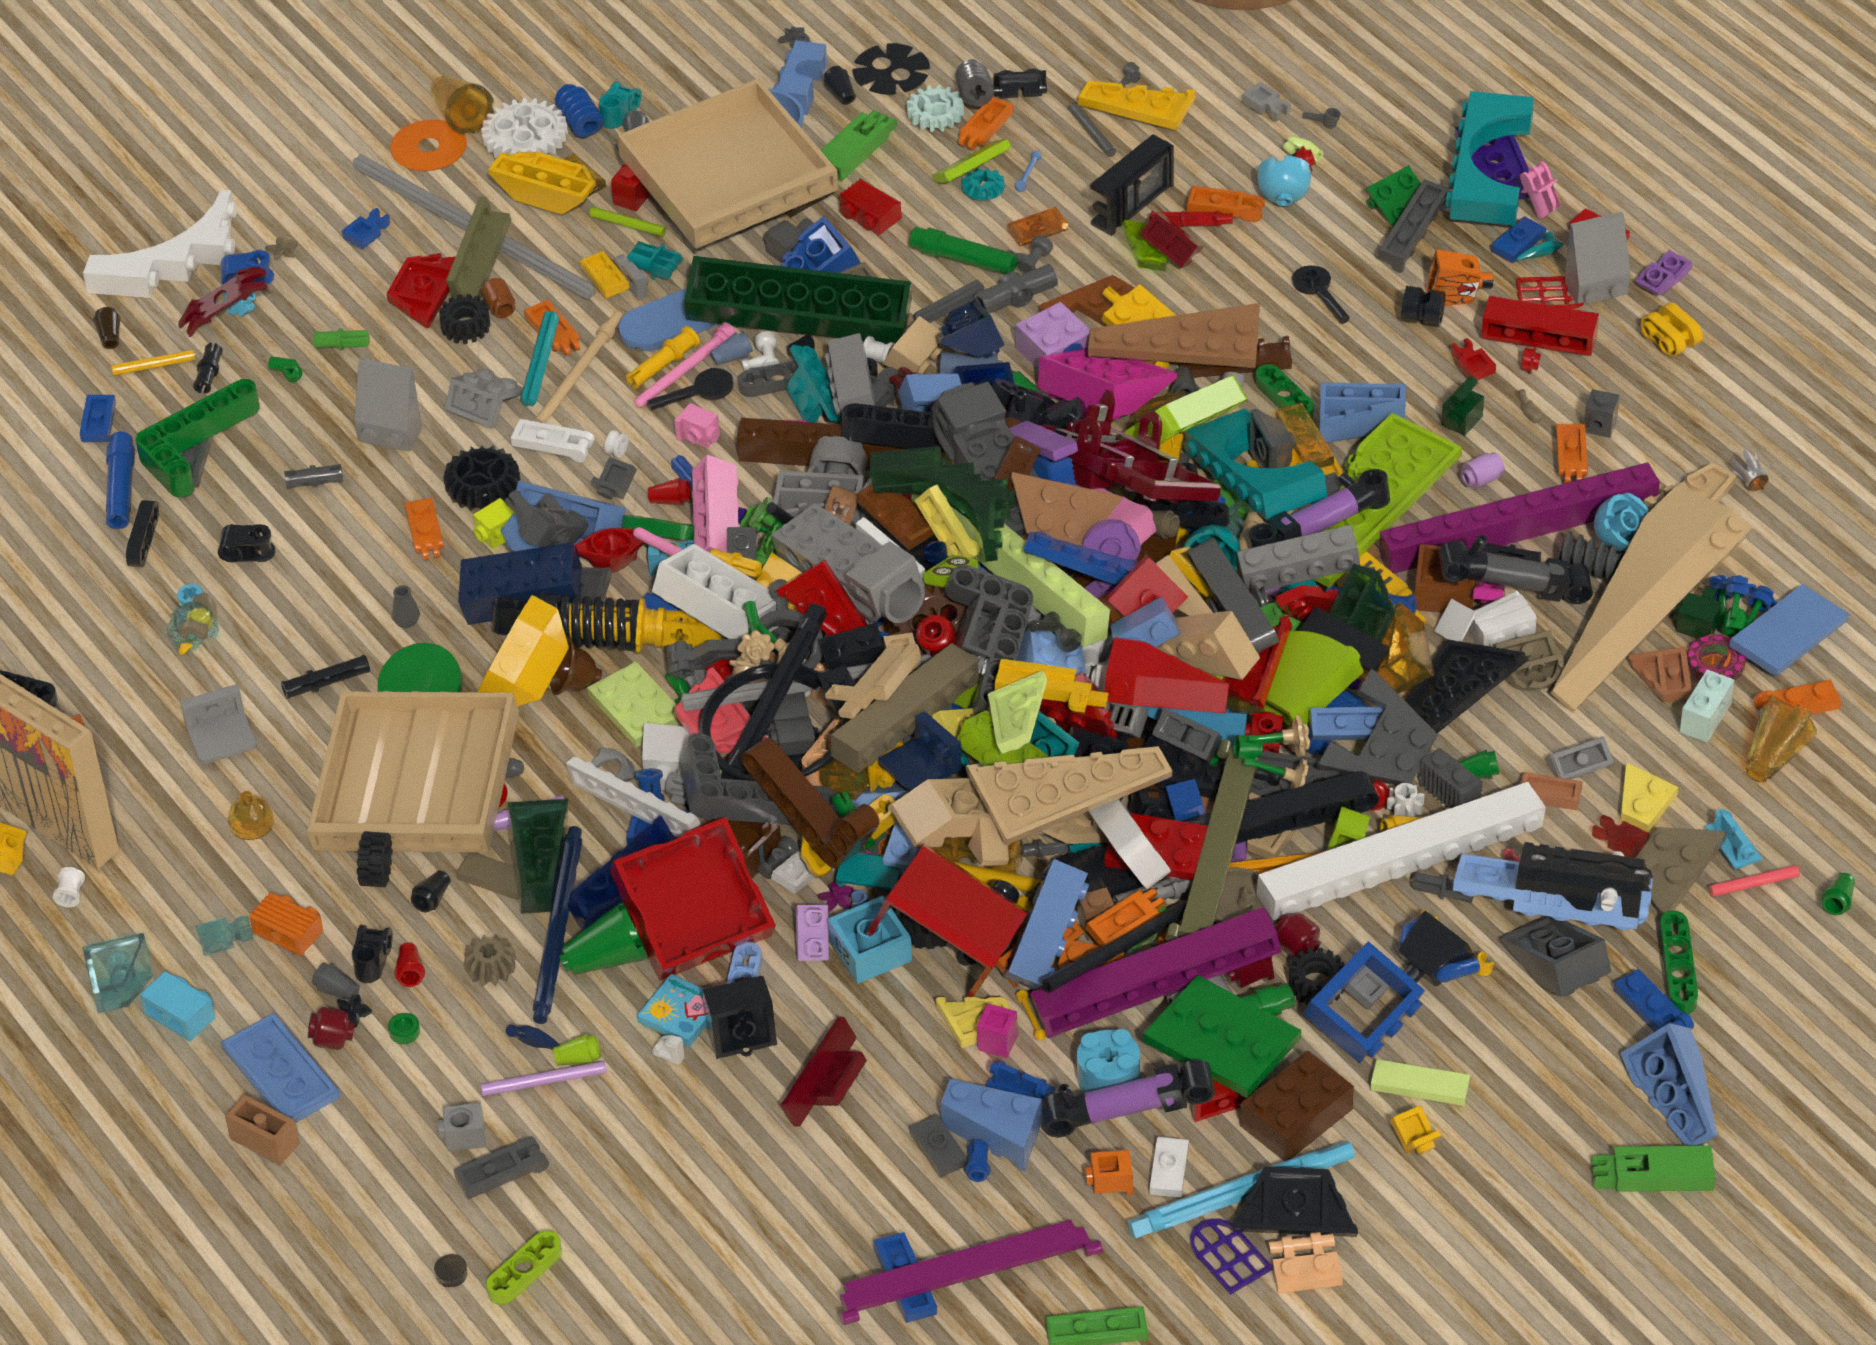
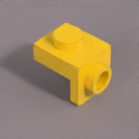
M1421 1105L1390 1119L1406 1155L1413 1151H1417L1418 1155L1434 1149L1436 1147L1434 1142L1442 1136L1439 1130L1433 1131Z

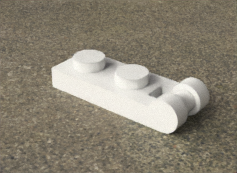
M524 419L519 420L511 436L512 446L568 456L576 462H584L588 455L587 449L591 448L595 441L594 436L587 431Z

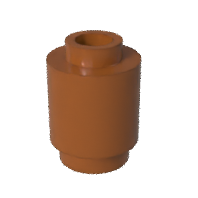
M502 278L487 280L481 288V295L488 305L490 312L498 318L510 316L515 311V299L505 280Z

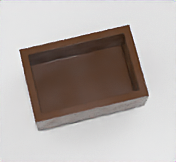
M1307 1050L1241 1103L1240 1127L1283 1161H1287L1296 1156L1353 1110L1354 1086Z

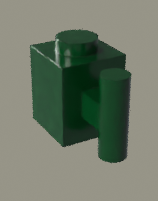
M1469 376L1442 404L1441 425L1464 436L1483 417L1484 396L1472 391L1478 384L1475 377Z

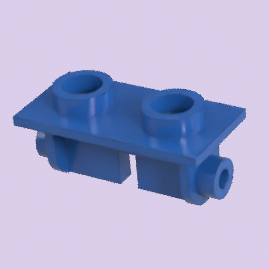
M994 1061L989 1072L993 1075L985 1085V1087L1040 1098L1042 1100L1046 1096L1053 1094L1056 1090L1055 1087L1047 1084V1080H1040L1029 1074H1023L1019 1070L1005 1065L1004 1061L999 1063Z

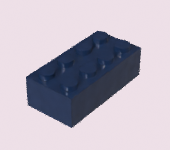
M571 542L462 559L458 602L467 624L492 621L493 601L499 597L529 600L531 595L539 598L540 592L546 591V593L561 594V596L568 594L570 596L569 603H572L574 595H579L581 598L582 564L575 545Z

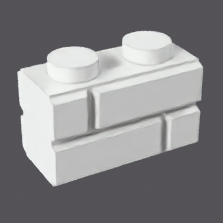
M1520 594L1518 597L1476 616L1468 629V633L1473 641L1475 640L1476 644L1494 647L1496 643L1535 634L1537 618L1534 611L1528 606L1527 601Z

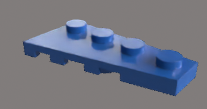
M1029 531L1023 550L1116 586L1139 563L1058 540L1043 532L1034 533Z

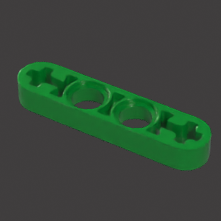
M1672 910L1667 911L1661 916L1659 929L1668 999L1682 1013L1690 1014L1697 1007L1698 988L1689 922L1683 913ZM1671 924H1675L1676 928H1678L1675 935H1672ZM1680 946L1685 952L1674 954L1669 951V948ZM1683 970L1688 974V977L1677 978L1672 975V972ZM1685 989V999L1687 1001H1682V998L1679 997L1680 990Z

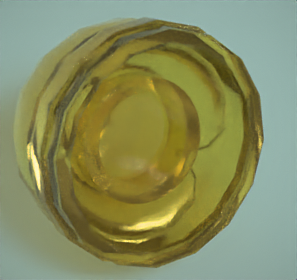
M249 791L242 792L240 797L230 807L228 814L229 828L240 839H259L267 835L273 827V811L266 800L258 795H254Z

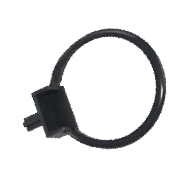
M779 663L764 664L746 669L722 683L705 704L700 718V733L711 737L712 720L723 700L744 684L758 679L772 678ZM801 665L794 679L795 682L815 690L820 686L824 689L825 693L833 684L853 687L856 685L845 665L824 673ZM829 699L839 719H843V725L851 720L850 718H841L838 711L846 701ZM831 748L819 761L802 770L801 773L806 777L833 762L835 758L831 756ZM716 750L720 770L739 780L755 781L752 776L743 774L741 770L727 763Z

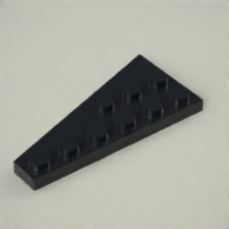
M1447 639L1404 701L1438 734L1526 663L1525 652Z

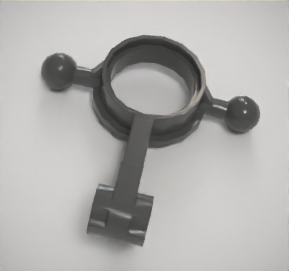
M783 579L775 580L769 586V594L776 601L777 610L770 611L760 619V623L768 630L780 625L792 626L797 629L805 617V614L803 615L798 610L789 609L788 599L782 598L775 592L778 587L787 582ZM821 630L811 646L810 658L802 664L803 666L814 669L823 656L820 639L823 638ZM742 638L707 640L694 649L692 644H687L685 641L667 645L669 676H673L675 679H685L688 676L694 675L695 670H703L721 659H736L742 653L737 649L738 645L742 642ZM761 659L759 664L764 665L773 662L770 659L766 661Z

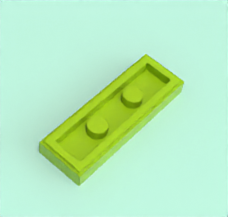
M1008 139L995 140L932 174L935 183L950 182L1009 150L1011 145Z

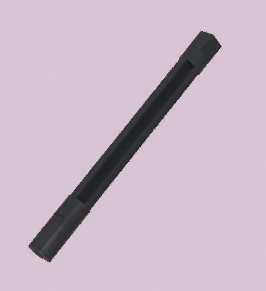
M811 603L727 761L733 767L741 770L743 774H745L746 768L742 763L741 756L748 749L763 740L828 614L823 606ZM723 771L720 774L721 779L739 780Z

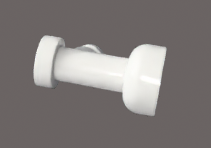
M769 331L759 333L755 337L754 342L756 348L763 352V355L750 360H742L744 371L750 370V368L779 364L780 362L775 358L773 350L777 345L776 335Z

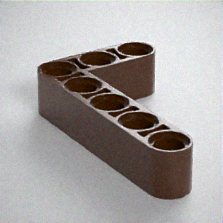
M764 738L741 756L746 770L829 867L836 869L860 852L880 824L879 817L875 810L867 804L860 805L840 819L773 739Z

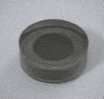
M445 1255L438 1259L434 1266L436 1280L444 1287L459 1286L466 1280L468 1275L466 1262L459 1255Z

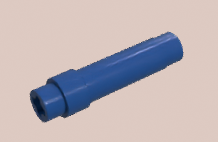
M122 431L115 432L110 436V443L106 451V464L108 466L106 524L113 529H123L129 524L132 467L135 460V447L132 444L133 438L129 433Z

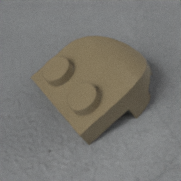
M1551 630L1494 645L1497 648L1525 652L1527 662L1505 679L1510 686L1518 690L1536 691L1548 688L1557 681L1563 669V654L1558 653Z

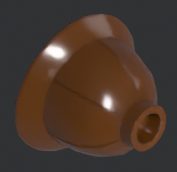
M566 636L569 650L550 682L554 695H559L565 691L578 692L584 690L588 686L600 681L602 676V670L596 668L595 660L589 653L577 648L568 636Z

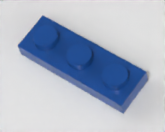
M905 1232L874 1240L873 1248L884 1272L918 1263ZM931 1291L897 1300L906 1323L937 1315V1305Z

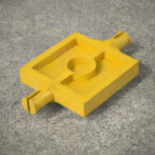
M1140 284L1123 296H1120L1110 286L1102 293L1103 296L1113 303V306L1103 314L1101 319L1108 326L1176 316L1175 313Z

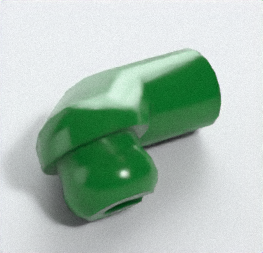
M273 356L269 358V370L283 372L288 381L297 382L302 377V369L296 360Z

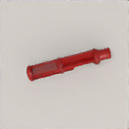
M1151 211L1149 214V221L1155 213H1162L1177 226L1219 227L1222 224H1233V213H1221L1219 211Z

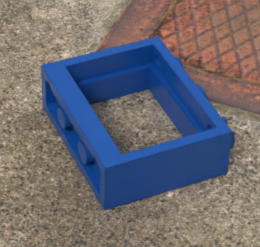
M1368 941L1310 1001L1303 1014L1357 1062L1361 1063L1368 1055L1373 1058L1382 1049L1384 1043L1381 1041L1386 1035L1392 1038L1403 1026L1401 1020L1405 1015L1411 1018L1422 1006L1419 999L1425 990ZM1365 966L1404 998L1367 1039L1328 1006Z

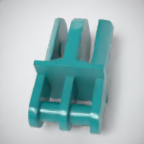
M638 241L627 256L629 262L632 261L639 270L642 269L645 272L651 273L652 280L656 277L669 279L672 275L671 272L677 269V264L683 261L680 253L666 249L664 243L660 247Z

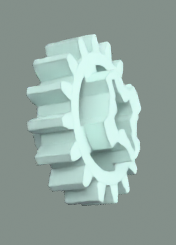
M929 85L926 91L919 88L917 89V95L911 94L910 100L907 101L908 119H912L913 126L920 124V130H924L927 127L930 128V132H933L935 128H939L943 132L945 126L954 128V122L960 123L961 116H964L963 98L959 97L958 91L951 93V87H947L944 90L941 89V85H938L936 89H932Z

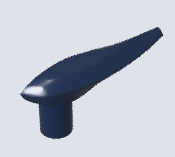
M509 1025L506 1028V1034L509 1037L517 1038L526 1045L535 1048L553 1050V1047L560 1045L545 1032L528 1025Z

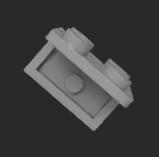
M237 684L180 701L185 727L201 764H208L256 748V740L244 713L241 694Z

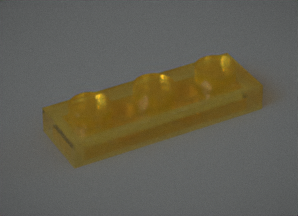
M1303 403L1276 409V419L1281 421L1287 432H1292L1296 444L1294 450L1302 463L1311 461L1319 468L1334 464L1332 451Z

